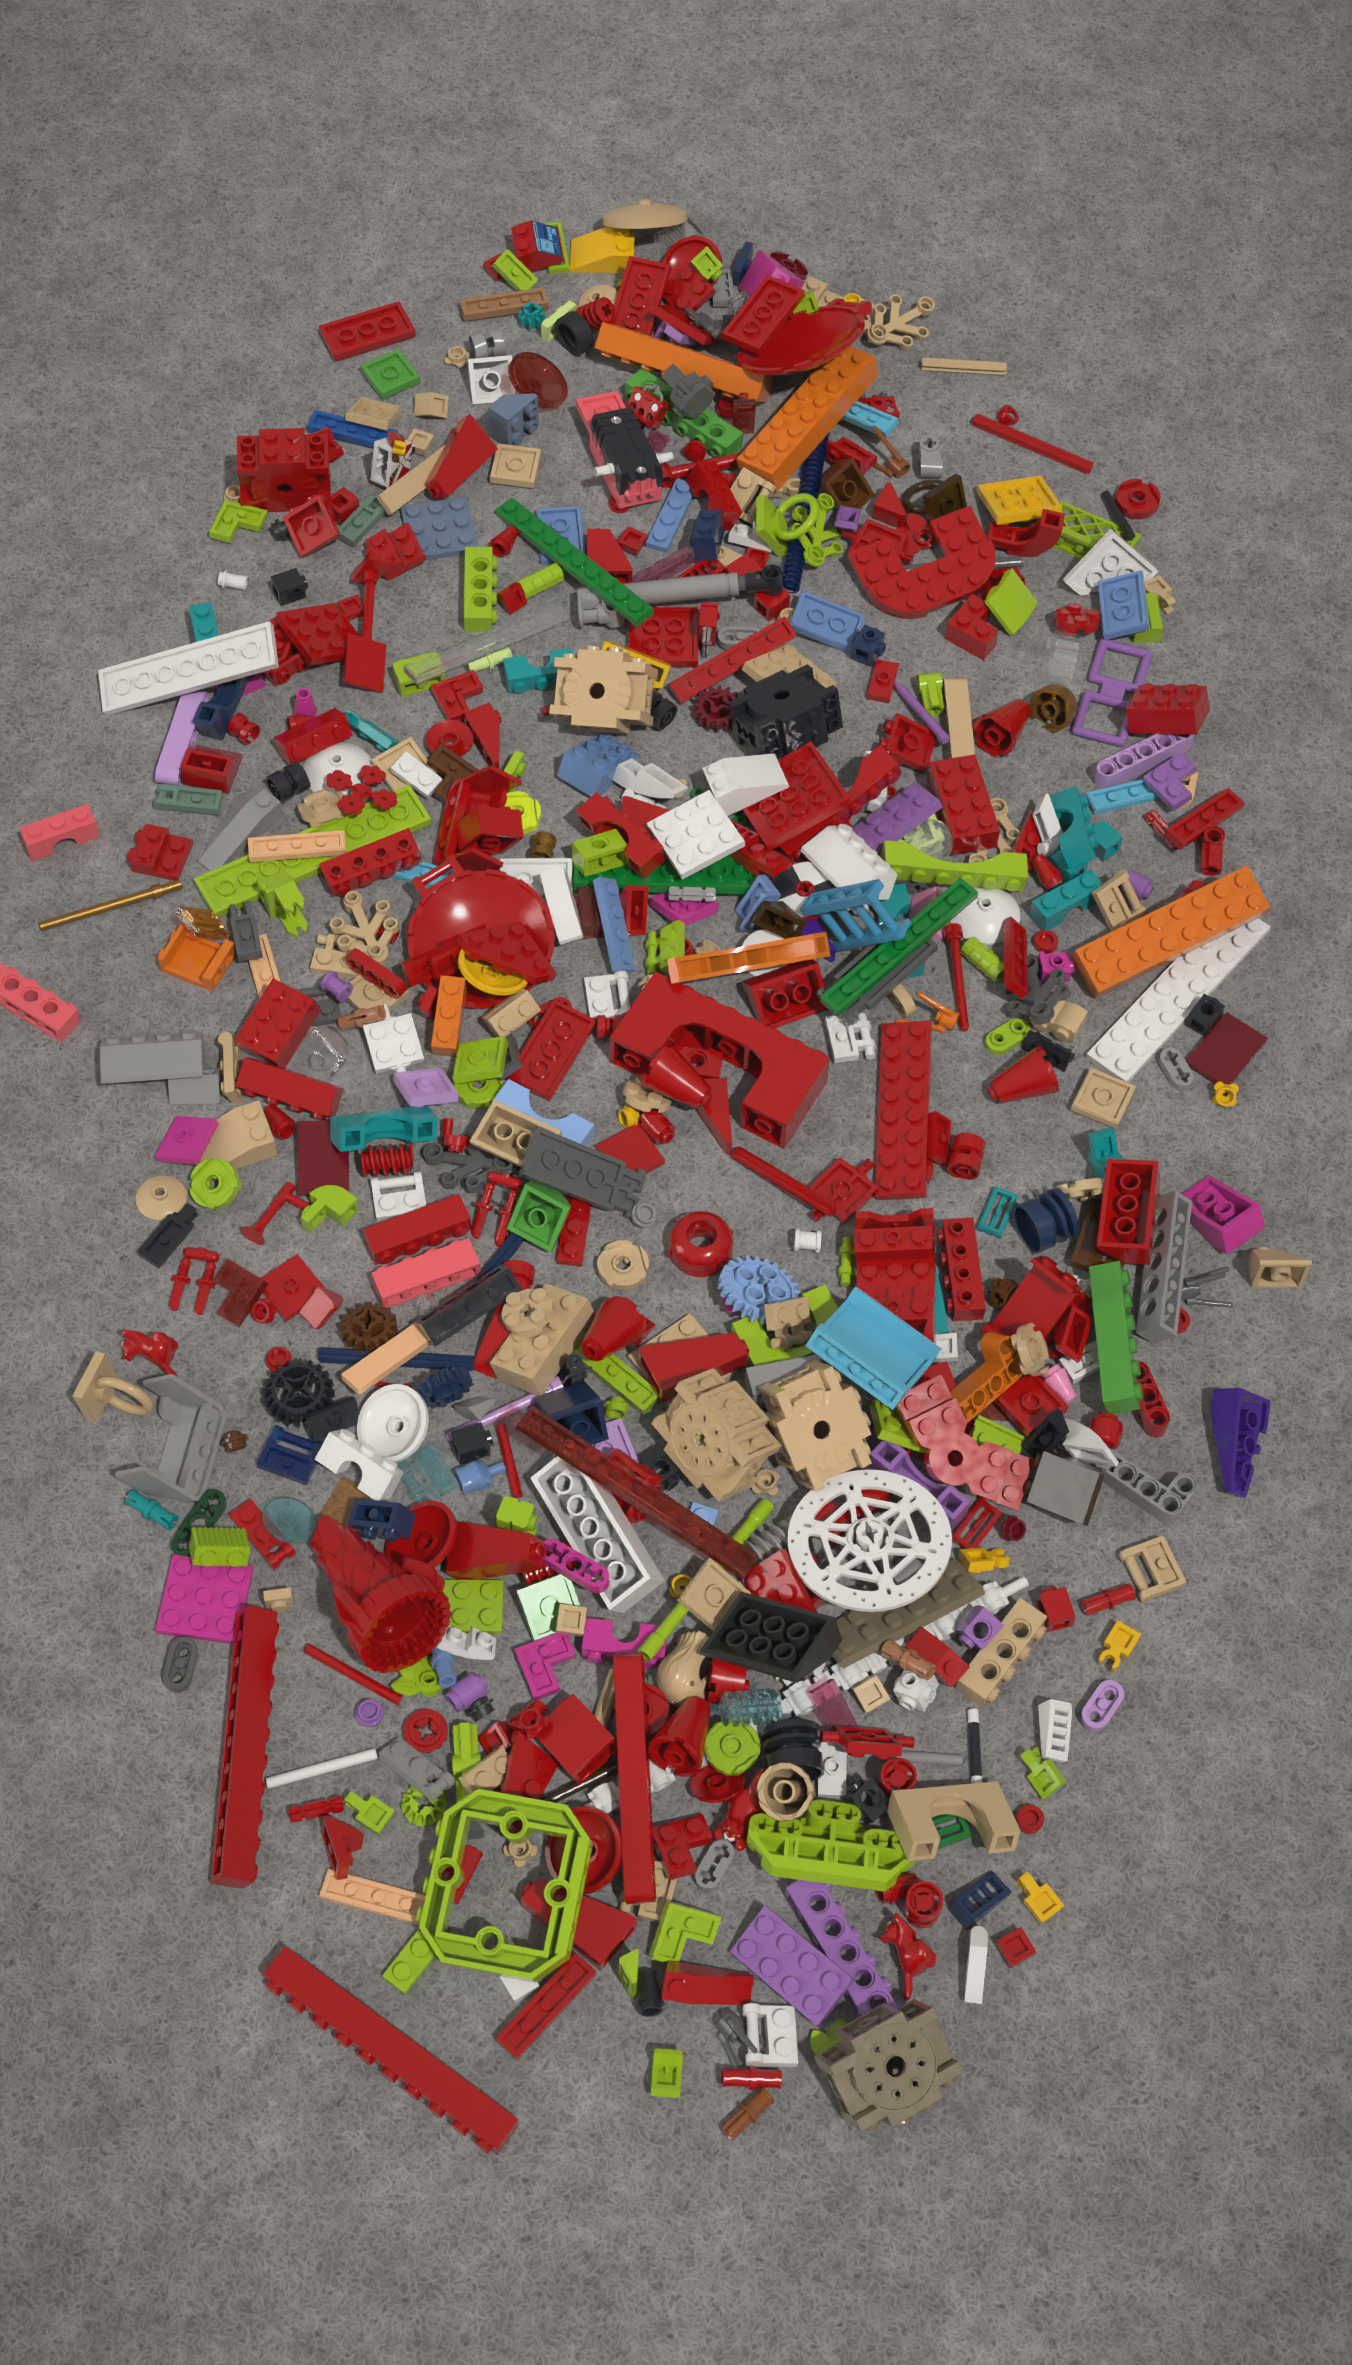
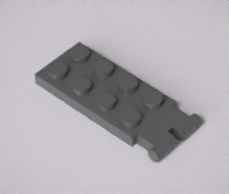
M901 916L897 921L907 920V919H905L903 916ZM931 939L927 940L845 1010L841 1016L852 1025L856 1024L859 1020L858 1015L864 1009L870 1011L935 953L938 950V944ZM883 943L866 947L834 976V983L826 990L824 988L819 989L816 995L820 998V996Z
M536 1126L532 1129L519 1176L606 1211H612L615 1208L625 1212V1218L632 1219L631 1211L639 1202V1197L632 1194L633 1192L641 1193L647 1171L637 1169L636 1172L626 1168V1162Z

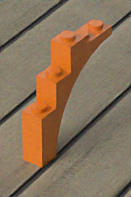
M822 932L737 948L667 959L668 972L672 984L829 957L830 950L827 933Z

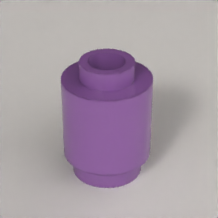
M1134 870L1128 871L1130 875L1128 879L1139 901H1142L1143 898L1148 899L1154 889V886L1151 885L1152 880ZM1119 885L1120 891L1124 893L1121 885Z
M471 1672L449 1688L450 1691L445 1696L456 1712L462 1709L466 1711L470 1708V1705L487 1695L485 1689L488 1688V1685L480 1674L475 1676Z

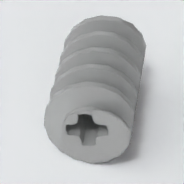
M792 1515L788 1516L787 1521H779L778 1526H771L769 1532L764 1530L760 1533V1537L753 1536L751 1542H744L749 1556L757 1565L781 1549L788 1550V1528Z

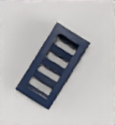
M991 1871L953 1899L948 1910L967 1931L1011 1894V1890ZM987 1883H990V1885L997 1891V1896H994V1894L985 1886ZM979 1890L988 1898L989 1902H986L980 1896ZM972 1897L973 1900L979 1905L980 1908L977 1909V1908L969 1901V1898Z

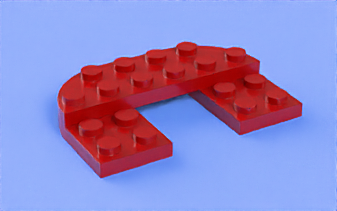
M971 506L929 522V527L945 557L912 570L906 571L889 537L848 552L847 557L867 597L877 609L885 614L888 612L899 616L898 618L917 619L926 617L928 612L964 598L968 600L972 594L977 596L985 589L995 566V548L992 540L987 539Z

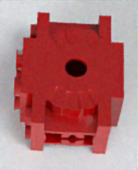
M304 428L259 429V435L237 436V475L239 477L241 506L264 507V510L268 512H289L291 508L306 503L307 499L313 495L330 497L331 480L328 434H305Z

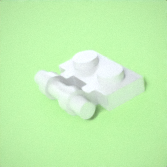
M865 1013L858 1015L859 1020L854 1025L841 1015L838 1017L836 1015L825 1016V1025L834 1063L859 1060L858 1051L865 1052L867 1060H872L876 1057L874 1052L876 1049L875 1041L871 1039L870 1034L872 1028ZM858 1032L861 1034V1040H856L854 1033Z

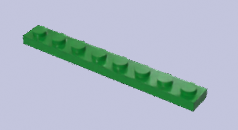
M962 878L958 879L910 920L912 923L901 940L884 942L820 996V1002L837 1017L840 1016L976 900L978 892Z

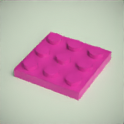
M173 1554L155 1629L156 1634L233 1644L236 1613L247 1604L254 1566H192L191 1557Z

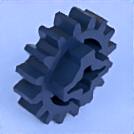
M454 1366L452 1369L443 1368L440 1372H435L434 1375L426 1377V1382L419 1383V1388L415 1391L422 1396L427 1408L430 1406L432 1409L437 1406L442 1408L446 1407L449 1403L460 1400L463 1397V1393L469 1392V1387L473 1386V1380L468 1369L465 1370L464 1367L459 1369L457 1366Z

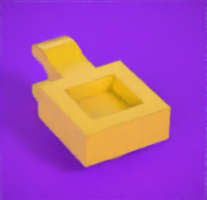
M1028 1872L1018 1878L1017 1885L1028 1895L1023 1903L1040 1925L1065 1906L1047 1883L1039 1887Z

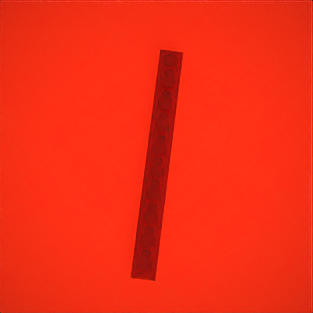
M531 1406L516 1427L517 1430L740 1578H745L758 1558L757 1554L537 1408Z

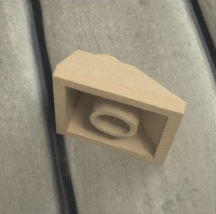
M1267 1247L1252 1249L1248 1260L1251 1288H1303L1312 1267V1260L1279 1249H1269Z

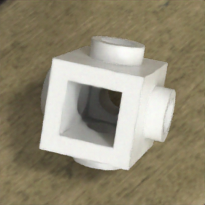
M904 1670L902 1675L896 1679L893 1691L899 1700V1704L905 1709L911 1711L917 1709L925 1712L929 1703H932L936 1696V1689L939 1683L935 1675L931 1679L925 1680L910 1670Z

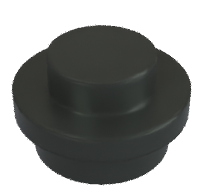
M276 519L275 523L271 524L278 540H288L286 535L289 534V530L285 522H279Z

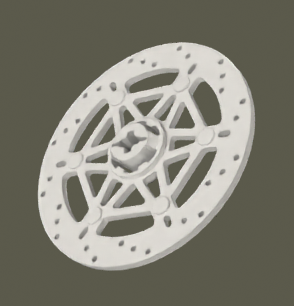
M882 1470L845 1472L823 1481L824 1488L818 1491L810 1490L797 1505L788 1528L789 1556L794 1569L803 1583L812 1592L829 1603L862 1612L896 1609L914 1602L930 1591L947 1568L952 1549V1533L948 1517L938 1500L926 1488L905 1476ZM867 1489L881 1490L898 1495L903 1499L898 1503L863 1497L861 1491ZM841 1495L846 1497L847 1501L824 1522L814 1519L818 1512L831 1500ZM868 1505L889 1510L875 1518ZM856 1506H860L866 1518L857 1519ZM915 1510H918L923 1515L928 1524L931 1534L930 1543L920 1542L910 1517V1514ZM846 1511H850L851 1524L834 1523ZM899 1514L891 1526L884 1522L892 1516ZM902 1522L906 1523L911 1539L895 1533ZM828 1531H846L847 1533L846 1537H841ZM855 1532H856V1544L854 1545V1544H853V1541H854ZM885 1534L886 1540L885 1546L883 1547V1535ZM810 1536L821 1539L829 1565L823 1570L816 1565L810 1553L808 1544ZM829 1540L845 1546L837 1557H833L828 1543ZM898 1542L911 1548H893V1543ZM848 1553L855 1557L846 1564L840 1565ZM889 1555L906 1556L893 1569L889 1568ZM915 1558L926 1560L922 1568L913 1577L900 1585L894 1584L893 1578ZM873 1561H883L884 1573H879ZM865 1562L872 1574L852 1571L850 1569ZM841 1576L876 1583L878 1590H856L840 1585L836 1581Z

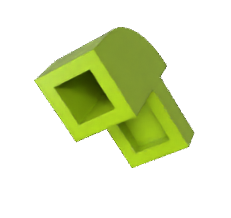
M325 1185L316 1188L310 1193L311 1205H308L301 1214L302 1228L311 1234L326 1217H329L343 1227L359 1210L358 1198L344 1188L335 1185Z

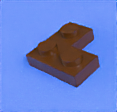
M440 744L427 762L428 766L445 777L433 794V796L445 804L452 784L456 780L478 771L477 768L443 744Z

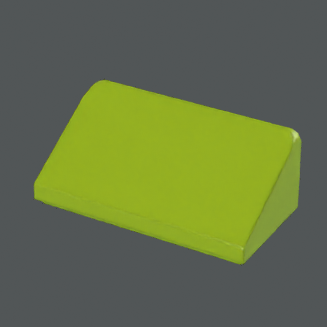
M635 1949L619 1958V1977L630 1998H635L637 1995L639 1949Z

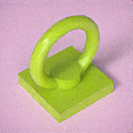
M799 493L790 496L778 508L764 494L756 497L757 534L778 557L786 556L787 540H794L806 534L818 518L819 503L810 494ZM797 503H808L810 505V514L806 521L797 529L787 531L788 526L784 513Z

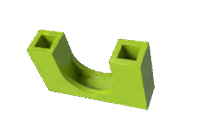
M826 1285L802 1294V1297H808L811 1325L815 1331L821 1323L824 1324L833 1315L838 1306ZM750 1316L733 1322L731 1325V1333L736 1332L739 1339H743L749 1348L747 1356L748 1367L817 1355L807 1348L806 1344L798 1348L784 1350L772 1348L771 1340L756 1318L752 1323Z

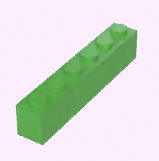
M1120 1261L1090 1266L1089 1273L1103 1404L1107 1412L1112 1414L1139 1410V1399L1143 1398L1141 1383H1137V1376L1141 1375L1139 1362L1135 1360L1134 1353L1138 1352L1136 1338L1132 1337V1330H1135L1136 1326L1133 1314L1129 1312V1308L1133 1307L1131 1293L1127 1292V1285L1131 1284L1128 1270H1123Z

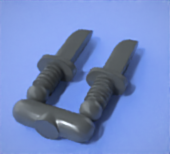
M684 307L685 311L694 318L695 325L702 327L714 339L732 344L722 339V332L725 328L721 322L713 320L706 313L700 312V315H698L691 308Z

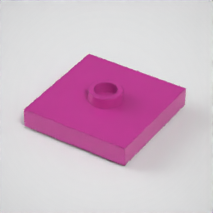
M176 1116L154 1157L160 1162L198 1165L219 1123L215 1118Z

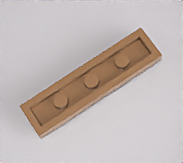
M545 287L460 299V307L464 321L517 314L518 311H523V305L531 302L538 304L539 307L542 306L543 310L549 309V302Z

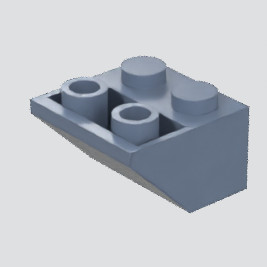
M506 394L488 406L489 437L499 444L518 446L524 437L529 433H534L539 426L538 396L536 394Z

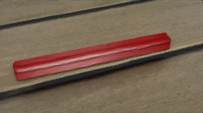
M737 1146L732 1152L731 1156L735 1161L825 1215L832 1217L837 1211L836 1203L741 1146Z

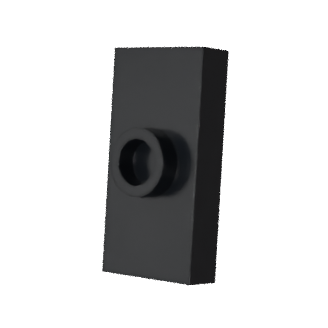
M351 1396L305 1415L311 1440L316 1442L327 1437L329 1432L357 1425L360 1413L356 1398Z

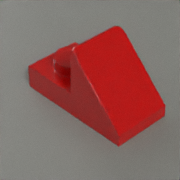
M326 1816L323 1818L322 1839L336 1880L348 1878L349 1866L353 1865L352 1852L362 1849L364 1834L339 1820Z

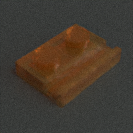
M180 906L175 913L182 921L183 927L187 930L195 931L193 934L195 937L225 940L232 934L231 931L224 930V923L214 916L209 909Z

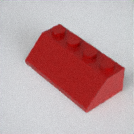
M1107 1158L1097 1249L1123 1263L1151 1265L1160 1185L1159 1161Z

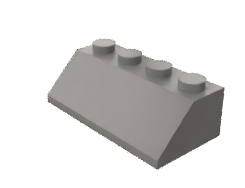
M187 1029L181 1033L173 1034L170 1031H160L156 1035L134 1033L129 1037L113 1034L101 1040V1084L203 1077L205 1066L203 1031L196 1032L194 1029Z

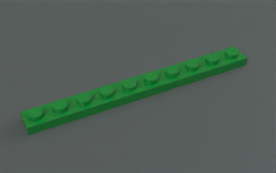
M510 498L495 509L496 515L509 526L515 527L522 537L636 627L654 614L653 607L514 498Z

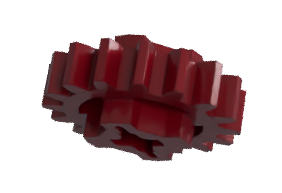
M718 685L716 690L709 686L708 692L701 690L700 696H696L695 703H693L695 720H699L700 726L706 724L707 730L714 727L716 732H719L720 728L728 731L729 725L732 726L728 702L737 699L738 692L730 693V687L722 690L721 685Z

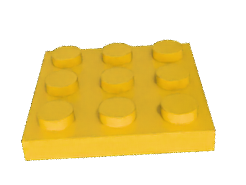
M1041 475L977 485V494L997 525H1009L1012 522H1029L1033 519H1038L1043 509L1062 513V505Z

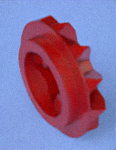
M422 1709L408 1717L404 1724L403 1734L406 1742L418 1752L430 1754L431 1751L440 1749L442 1744L447 1741L448 1725L445 1718L437 1711ZM429 1722H431L430 1730L434 1735H427L422 1741V1735L418 1729H425Z

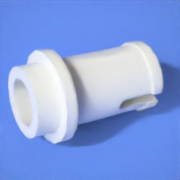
M227 570L219 573L218 585L222 586L223 589L231 587L246 590L248 576L231 574Z

